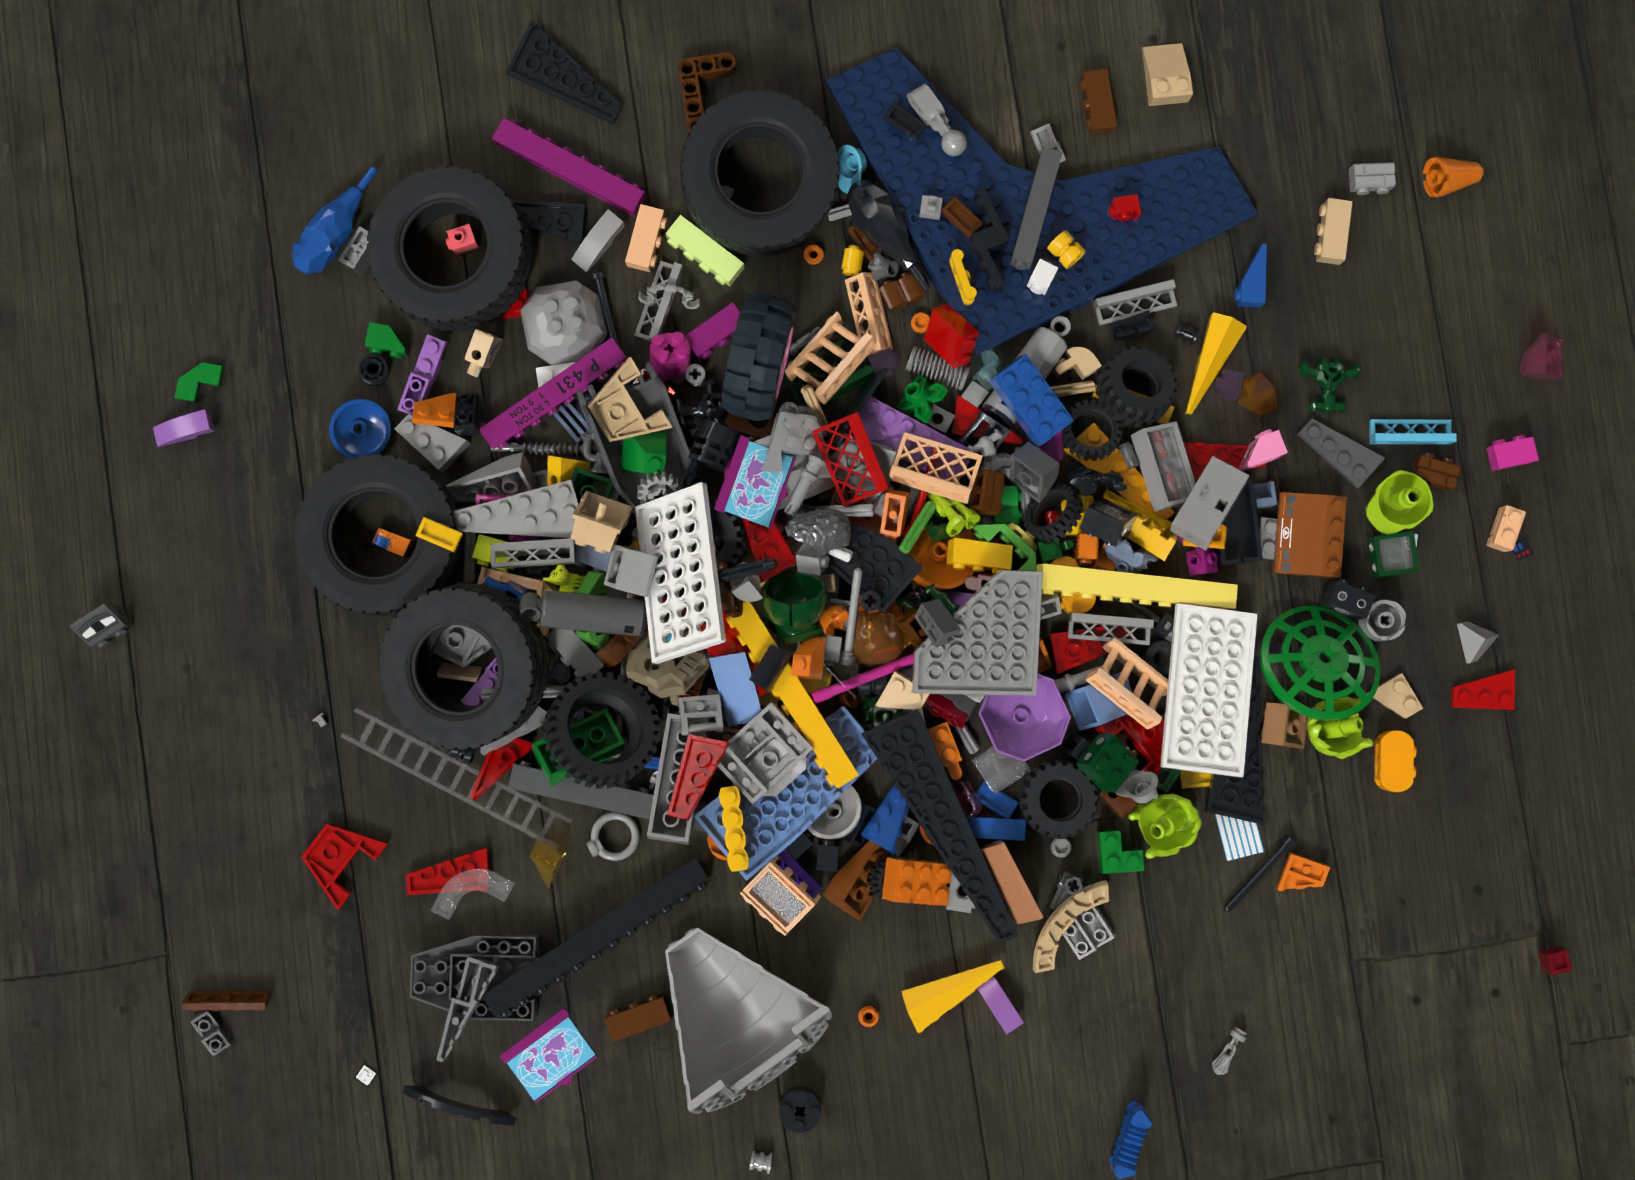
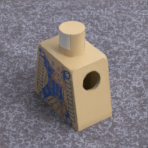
M475 329L465 355V360L471 362L466 373L478 377L482 368H490L503 339L486 331Z

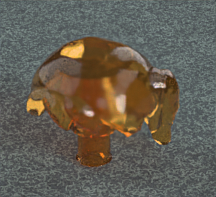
M859 604V617L855 628L852 650L854 656H856L855 663L862 664L865 667H880L895 661L902 654L903 650L911 644L896 625L904 617L900 608L894 606L892 613H869Z

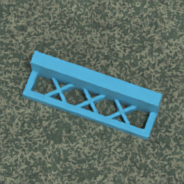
M1369 420L1370 444L1450 445L1457 442L1456 433L1451 431V420ZM1375 424H1382L1388 431L1386 433H1375ZM1398 424H1401L1408 431L1406 433H1396L1393 429ZM1417 425H1423L1428 431L1426 433H1416L1413 429ZM1437 425H1445V433H1436L1433 429Z

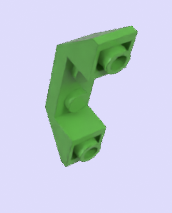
M1006 524L976 525L972 529L975 532L973 534L975 538L985 542H989L999 532L1001 534L999 538L1005 544H1011L1016 548L1014 552L1021 559H1027L1018 570L1036 571V552Z
M588 571L575 593L593 595L606 593L604 585L605 573ZM576 631L577 636L596 652L609 639V634Z

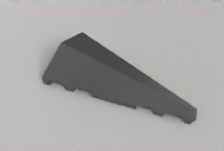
M467 957L457 998H452L436 1061L445 1062L499 968L494 962L478 957Z

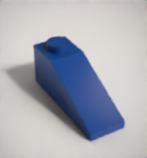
M1262 244L1257 249L1239 285L1234 290V300L1237 301V307L1261 308L1265 304L1267 244Z

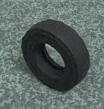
M1164 640L1156 641L1148 646L1145 650L1144 661L1162 676H1169L1170 661L1163 667L1155 662V655L1159 651H1165L1171 657L1172 643Z

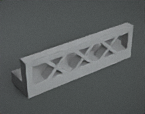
M660 261L651 287L666 284L678 286L684 270L682 264L674 262L673 265ZM663 267L672 270L669 279L665 281L661 276ZM664 291L662 298L656 299L650 304H645L635 337L652 342V338L655 335H661L675 293ZM657 304L659 307L657 314L651 318L648 313L649 307ZM651 322L652 328L649 336L642 334V327Z
M1174 279L1095 299L1093 305L1099 326L1114 323L1147 310L1150 313L1176 307L1177 302L1173 291L1176 288ZM1168 293L1171 303L1164 305L1157 301L1161 294ZM1146 298L1153 302L1151 307L1143 309L1138 306L1141 299ZM1127 303L1134 308L1131 313L1124 314L1119 311L1120 306ZM1108 308L1114 314L1111 318L1103 320L1100 309Z
M570 538L491 543L492 569L575 564V543ZM570 553V558H560L557 554ZM551 554L546 560H540L536 556ZM515 556H529L525 561H519L515 558ZM509 557L505 562L496 563V558Z
M1070 613L1067 638L1108 642L1116 638L1111 631L1119 626L1127 634L1122 638H1116L1117 640L1127 644L1150 645V631L1153 628L1154 620ZM1073 623H1081L1087 630L1081 635L1073 634ZM1096 625H1102L1107 632L1098 637L1091 629ZM1137 628L1145 629V641L1137 640L1132 632ZM1089 632L1092 636H1086L1085 634Z

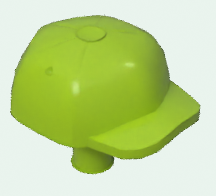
M1403 470L1394 472L1375 489V495L1366 507L1368 520L1380 533L1385 535L1415 527L1429 516L1433 510V499L1429 486L1421 477L1414 473Z

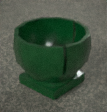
M792 572L779 574L764 583L761 588L763 595L761 601L765 616L768 618L769 627L785 646L823 635V628L817 622L825 612L828 601L825 583L822 579L813 574Z

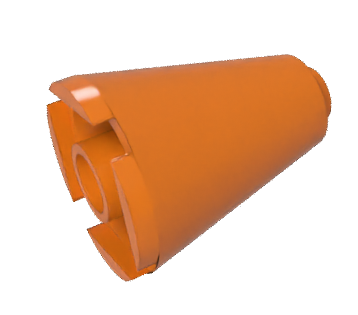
M1443 157L1430 158L1423 169V174H1426V180L1423 181L1425 191L1430 197L1439 198L1478 183L1483 176V168L1477 162Z

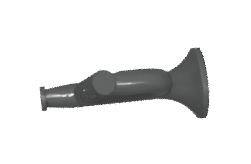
M583 433V455L586 460L596 462L588 472L609 476L599 453H591V443L593 440L591 433Z

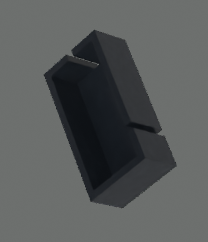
M1252 479L1247 480L1245 487L1222 525L1227 527L1225 549L1215 548L1217 567L1236 565L1238 563H1254L1263 560ZM1218 503L1216 509L1223 512L1225 507Z

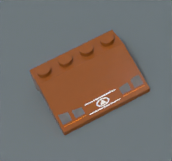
M1279 493L1273 573L1316 576L1325 579L1341 578L1347 497L1323 494Z

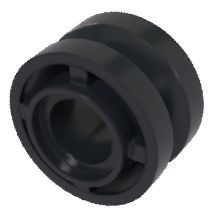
M367 355L359 363V373L363 381L368 385L379 386L388 379L389 368L381 356ZM370 368H379V371L377 373H369Z

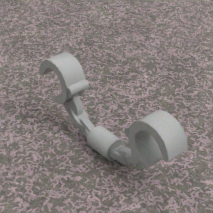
M675 284L647 287L646 294L649 296H645L639 291V300L644 304L654 302L657 299V291L665 290V292L682 293V304L688 309H696L700 305V298L690 301L693 300V292L687 291Z

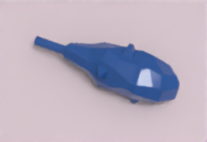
M371 166L357 187L351 186L337 199L318 210L305 227L298 242L292 245L294 267L304 274L321 273L335 260L337 253L353 232V223L363 197V191L378 172L377 169Z

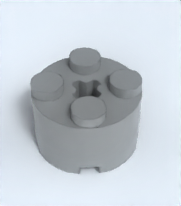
M1390 600L1374 601L1367 619L1358 620L1359 627L1373 641L1392 640L1403 633L1406 613L1397 602Z

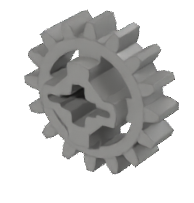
M654 471V476L646 474L647 480L641 478V484L637 486V495L642 505L681 490V486L679 485L678 478L673 480V474L666 476L665 471H663L661 475H658L657 471Z

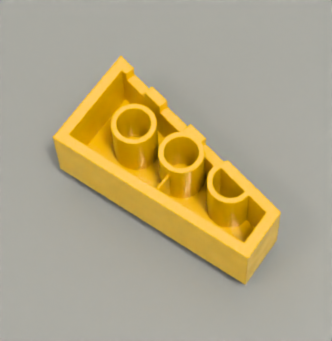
M1106 489L1102 496L1103 498L1138 514L1127 538L1165 561L1177 539V535L1170 531L1172 522Z

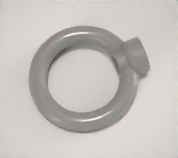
M609 812L596 820L591 830V840L586 844L593 857L600 855L602 858L611 861L623 860L636 850L640 840L639 828L634 819L629 815ZM611 820L623 821L629 826L632 834L629 846L617 853L605 850L599 840L601 827Z

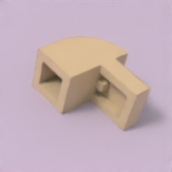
M1073 347L1065 352L1067 360L1065 357L1059 360L1052 372L1058 378L1071 368H1074L1079 377L1084 380L1099 370L1102 365L1090 350L1083 347Z

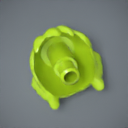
M1348 696L1334 699V712L1350 709L1358 705L1361 700L1360 698H1350ZM1325 699L1312 708L1325 711ZM1358 713L1349 718L1336 721L1307 718L1309 739L1315 749L1322 754L1344 759L1364 748L1373 746L1372 739L1362 738L1363 721Z
M1176 794L1158 795L1157 799H1152L1147 803H1138L1134 811L1128 815L1130 820H1138L1142 834L1150 846L1145 854L1148 859L1157 856L1167 857L1175 855L1181 848L1190 846L1196 840L1202 825L1199 811L1192 805V802Z

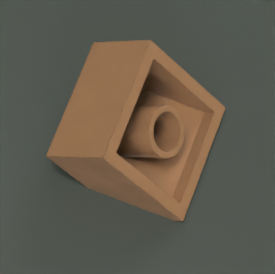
M1267 702L1264 710L1261 743L1304 749L1308 717L1299 714L1285 704Z

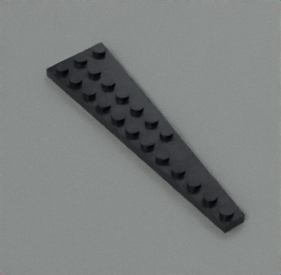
M918 708L862 732L861 735L870 749L878 758L893 784L905 799V802L951 869L955 878H957L998 943L1002 944L1018 937L1015 926Z

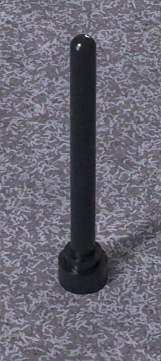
M1287 834L1283 836L1280 840V847L1225 904V912H1230L1286 852L1289 853L1295 850L1298 844Z

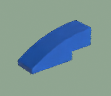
M966 816L975 838L1026 841V820Z

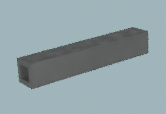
M1044 146L1042 148L1010 265H1014L1019 270H1029L1033 262L1062 157V151Z

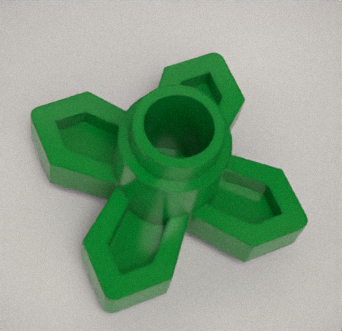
M917 375L914 381L905 388L906 397L900 400L896 408L906 415L915 412L914 416L919 421L928 423L933 415L931 404L943 400L948 390L939 383L930 386V382L925 377Z

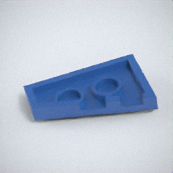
M895 785L861 833L864 838L893 854L896 851L897 838L901 836L903 820L907 817L909 806Z

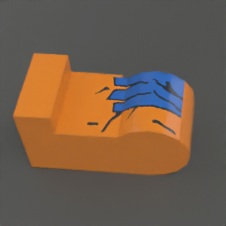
M378 528L372 542L405 558L409 557L415 544L412 540Z

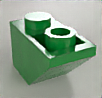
M369 322L365 346L370 350V353L382 355L385 352L390 353L391 357L400 359L402 356L409 357V351L390 326Z

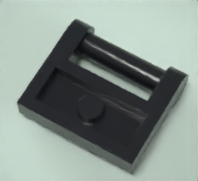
M981 409L976 420L957 441L967 448L969 445L972 447L977 444L982 436H989L995 432L994 429H998L1003 433V437L1001 440L998 439L993 442L997 449L1010 433L1011 428L990 415L986 410ZM983 422L989 423L977 440L972 443L970 439Z

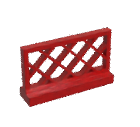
M858 412L812 431L843 507L889 489ZM846 421L849 422L851 427L848 436L837 432L839 425ZM836 426L835 431L829 428ZM827 430L833 433L829 444L820 440L819 432ZM852 432L854 434L855 439L850 438ZM835 434L847 439L843 450L831 445ZM849 440L858 444L859 449L856 455L844 451ZM823 445L828 447L826 452L824 450ZM830 448L841 452L837 463L830 461L827 457ZM860 451L863 458L858 457ZM843 453L855 458L850 469L839 464ZM857 459L865 462L867 466L864 474L852 470ZM831 464L835 465L834 471L831 467ZM837 467L849 471L845 482L836 479L835 472ZM867 471H869L871 477L866 476ZM851 472L862 476L858 488L847 483ZM864 478L873 481L876 489L869 492L860 489ZM838 483L843 484L842 490ZM845 486L857 490L854 498L845 501L843 496ZM859 491L864 493L860 496H857Z

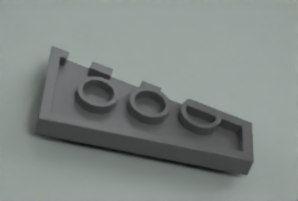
M1310 419L1297 433L1302 440L1356 488H1359L1385 459V457L1314 419Z

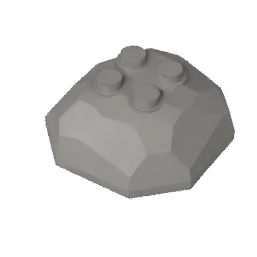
M577 280L536 287L520 309L528 350L550 365L578 361L599 347L607 337L599 295Z

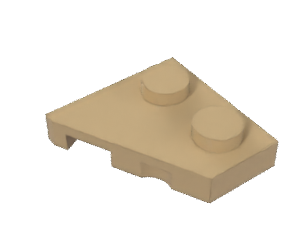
M895 671L876 706L907 710L918 708L920 711L930 694L913 693V680Z
M1402 673L1379 685L1373 697L1403 719L1423 709Z

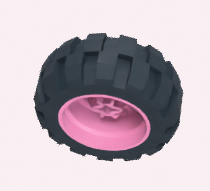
M756 292L748 294L745 298L734 331L722 390V408L734 416L760 421L770 419L775 410L790 353L797 314V306L785 297Z

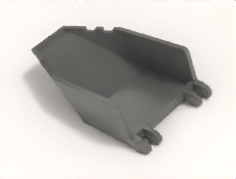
M646 362L645 367L650 378L643 380L641 373L637 377L639 382L625 387L643 419L661 409L673 427L656 432L666 433L665 474L666 476L673 474V480L678 478L680 485V478L688 470L691 460L688 458L690 452L666 387L657 377L650 362ZM592 384L589 385L588 391L592 398L596 396ZM580 389L576 390L580 407L606 471L616 491L630 506H633L632 509L635 511V507L641 505L637 495V486L641 484V478L647 480L646 473L620 469L624 439L612 442L607 440L587 407L590 402L586 403L583 392ZM675 510L670 515V519L674 518ZM658 516L656 517V519H655V521H654V525H656V524L658 523V520H659V517H658Z

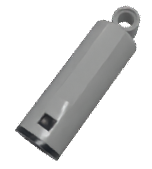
M1058 316L1051 321L1048 328L1038 327L1016 359L1027 354L1042 377L1046 379L1067 349V344L1063 338L1070 330L1071 324L1066 317ZM1054 325H1062L1064 332H1057ZM993 390L981 408L1012 428L1017 420L996 391Z

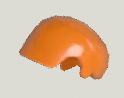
M832 605L827 607L819 619V624L826 636H834L836 628L843 629L844 622L848 620L849 615L844 606Z

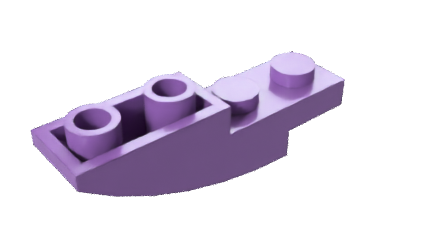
M427 334L415 369L410 373L397 410L413 416L414 402L428 398L443 363L441 359L447 346V341Z
M496 658L461 699L464 705L480 706L486 702L482 700V689L495 688L498 678Z

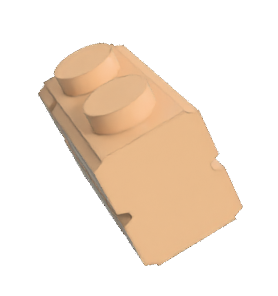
M1508 505L1499 507L1490 532L1491 537L1488 538L1486 545L1502 552L1512 551L1526 512Z

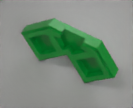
M202 362L178 378L174 398L197 402L200 383L220 387L224 367Z

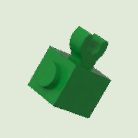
M1054 540L1053 543H1036L1040 564L1063 557L1062 551L1074 548L1073 540L1062 543Z

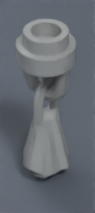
M1237 1027L1229 1033L1233 1037L1231 1042L1224 1047L1221 1054L1212 1062L1213 1070L1217 1075L1228 1073L1231 1059L1236 1052L1237 1043L1239 1041L1244 1043L1246 1040L1245 1036L1247 1033ZM1228 1048L1232 1050L1230 1055L1226 1054Z

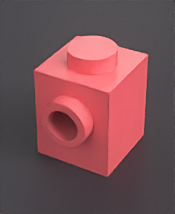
M470 224L447 231V246L456 255L479 248L474 230Z

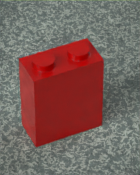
M947 303L933 308L924 340L955 369L965 366L970 362L979 332Z

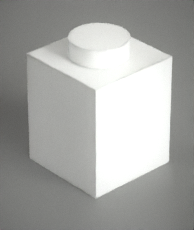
M1040 259L1027 287L1036 294L1045 295L1058 267Z

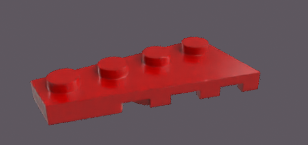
M1103 626L1091 629L1098 637L1107 632ZM1119 626L1111 631L1116 638H1122L1127 634ZM1087 629L1074 630L1073 634L1081 635ZM1068 632L1050 634L1056 674L1108 653L1103 649L1104 644L1107 643L1104 641L1067 638ZM1089 632L1085 634L1086 636H1092Z
M488 848L406 874L407 895L490 889Z

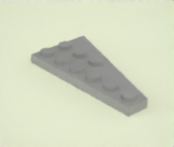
M570 479L455 510L452 514L455 517L456 527L459 532L571 538L575 523L572 515L579 502L573 481Z

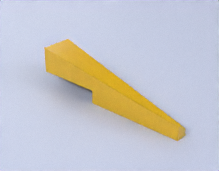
M1214 312L1209 316L1201 353L1198 356L1186 405V414L1192 415L1246 330L1247 326L1233 317Z

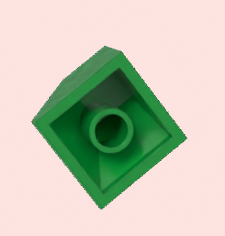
M651 432L623 440L620 469L646 474H654V471H657L658 475L662 474L666 460V433Z

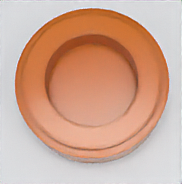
M922 312L915 314L911 320L912 329L919 334L925 333L930 317Z

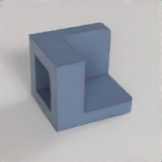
M1274 481L1253 484L1256 509L1277 505Z

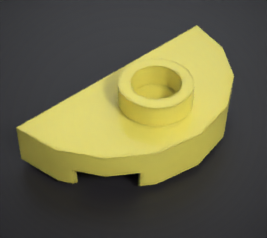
M1013 522L1008 525L1034 552L1038 550L1037 545L1034 543L1035 537L1030 532H1024Z

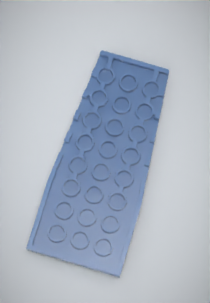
M844 706L824 720L859 774L857 777L840 788H836L835 785L831 787L825 778L827 772L824 767L821 769L814 761V758L817 756L811 750L807 754V768L777 796H761L752 804L739 790L741 796L739 808L743 813L742 829L746 835V846L744 849L749 857L747 870H741L739 873L746 881L794 842L878 759L861 735L864 730ZM718 796L694 817L726 857H728L729 850L725 844L726 829L722 822L724 808L721 806Z

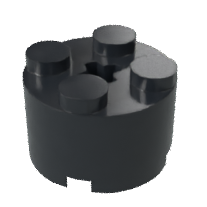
M794 1086L783 1094L780 1101L779 1115L784 1126L795 1133L807 1132L816 1126L821 1116V1104L814 1090L809 1087ZM797 1106L800 1108L804 1106V1112H797Z

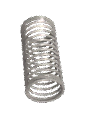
M913 347L905 368L906 370L911 371L913 368V373H915L918 368L917 374H920L922 370L921 375L924 376L926 372V378L931 372L930 379L935 374L934 380L936 381L939 376L938 382H941L944 376L943 384H945L948 378L947 386L952 380L951 387L954 386L957 380L955 388H958L960 391L963 389L970 367L966 366L963 373L964 366H960L959 371L958 368H955L953 371L952 367L949 369L950 365L946 364L945 360H943L941 365L942 357L939 358L936 365L938 354L933 360L934 353L931 354L927 363L930 352H927L923 361L926 350H923L920 356L921 348H919L916 354L918 347Z

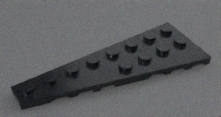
M1254 656L1244 776L1234 777L1212 774L1204 812L1264 825V800L1262 797V786L1264 785L1261 769L1263 758L1258 680H1260L1259 657Z

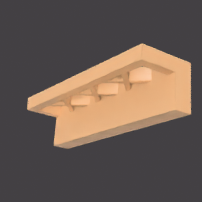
M862 272L845 280L858 337H863L866 332L873 336L876 346L868 356L878 352L892 351L893 346L878 283L872 280V273ZM855 281L859 283L858 292L854 291L853 282ZM860 300H862L864 304L862 312L858 309V303ZM864 319L868 321L867 331L863 329Z

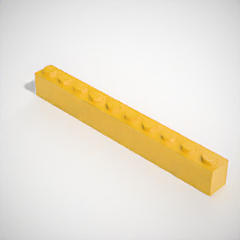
M744 601L742 602L743 614L740 617L732 618L728 616L725 619L731 629L735 627L739 634L736 637L741 645H747L750 650L747 654L753 664L756 662L759 664L771 644L777 648L778 646L751 603ZM788 663L771 692L776 699L778 697L783 702L781 708L785 715H791L795 721L792 724L814 748L813 752L817 756L814 758V761L820 769L824 767L827 772L825 778L830 786L835 785L836 788H840L859 774L799 679L791 675L792 668Z

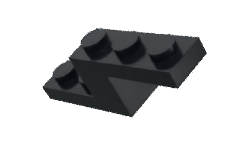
M982 187L976 190L973 201L976 209H980L983 215L982 221L986 229L972 234L968 246L971 253L975 254L978 259L977 265L980 272H984L987 278L985 281L988 289L992 290L994 295L1002 293L1005 285L990 254L1007 248L1010 240L985 188Z

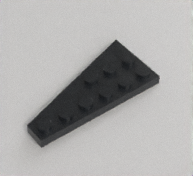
M531 20L506 70V74L614 125L623 108L622 105Z

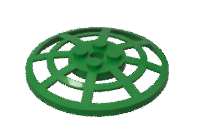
M1301 606L1282 613L1271 623L1263 636L1260 647V663L1264 677L1274 694L1285 705L1299 714L1315 720H1342L1359 713L1375 696L1380 681V662L1377 652L1369 637L1347 616L1326 607ZM1301 611H1310L1313 620L1301 622L1295 627L1283 622L1285 618ZM1319 612L1332 615L1349 626L1344 629L1335 623L1322 620ZM1315 625L1317 635L1308 638L1299 631L1305 627ZM1324 626L1339 631L1341 635L1337 639L1327 636ZM1278 627L1288 633L1283 641L1282 654L1269 655L1270 640L1274 630ZM1355 631L1366 643L1372 658L1364 657L1360 645L1352 636ZM1293 637L1303 644L1299 653H1289V646ZM1347 639L1354 646L1357 655H1348L1343 646ZM1319 655H1324L1328 659V663L1322 662ZM1290 661H1299L1304 671V675L1301 678L1293 670ZM1283 662L1288 676L1295 683L1288 692L1277 681L1270 663ZM1349 663L1359 664L1356 680L1347 672ZM1365 665L1375 667V680L1368 695L1360 687L1365 674ZM1340 678L1349 685L1348 688L1342 691L1333 692V682ZM1311 679L1324 683L1325 692L1316 690L1308 686L1307 683ZM1302 689L1314 697L1325 699V711L1309 708L1299 703L1294 697ZM1355 692L1361 700L1358 705L1350 709L1334 712V699L1343 698Z

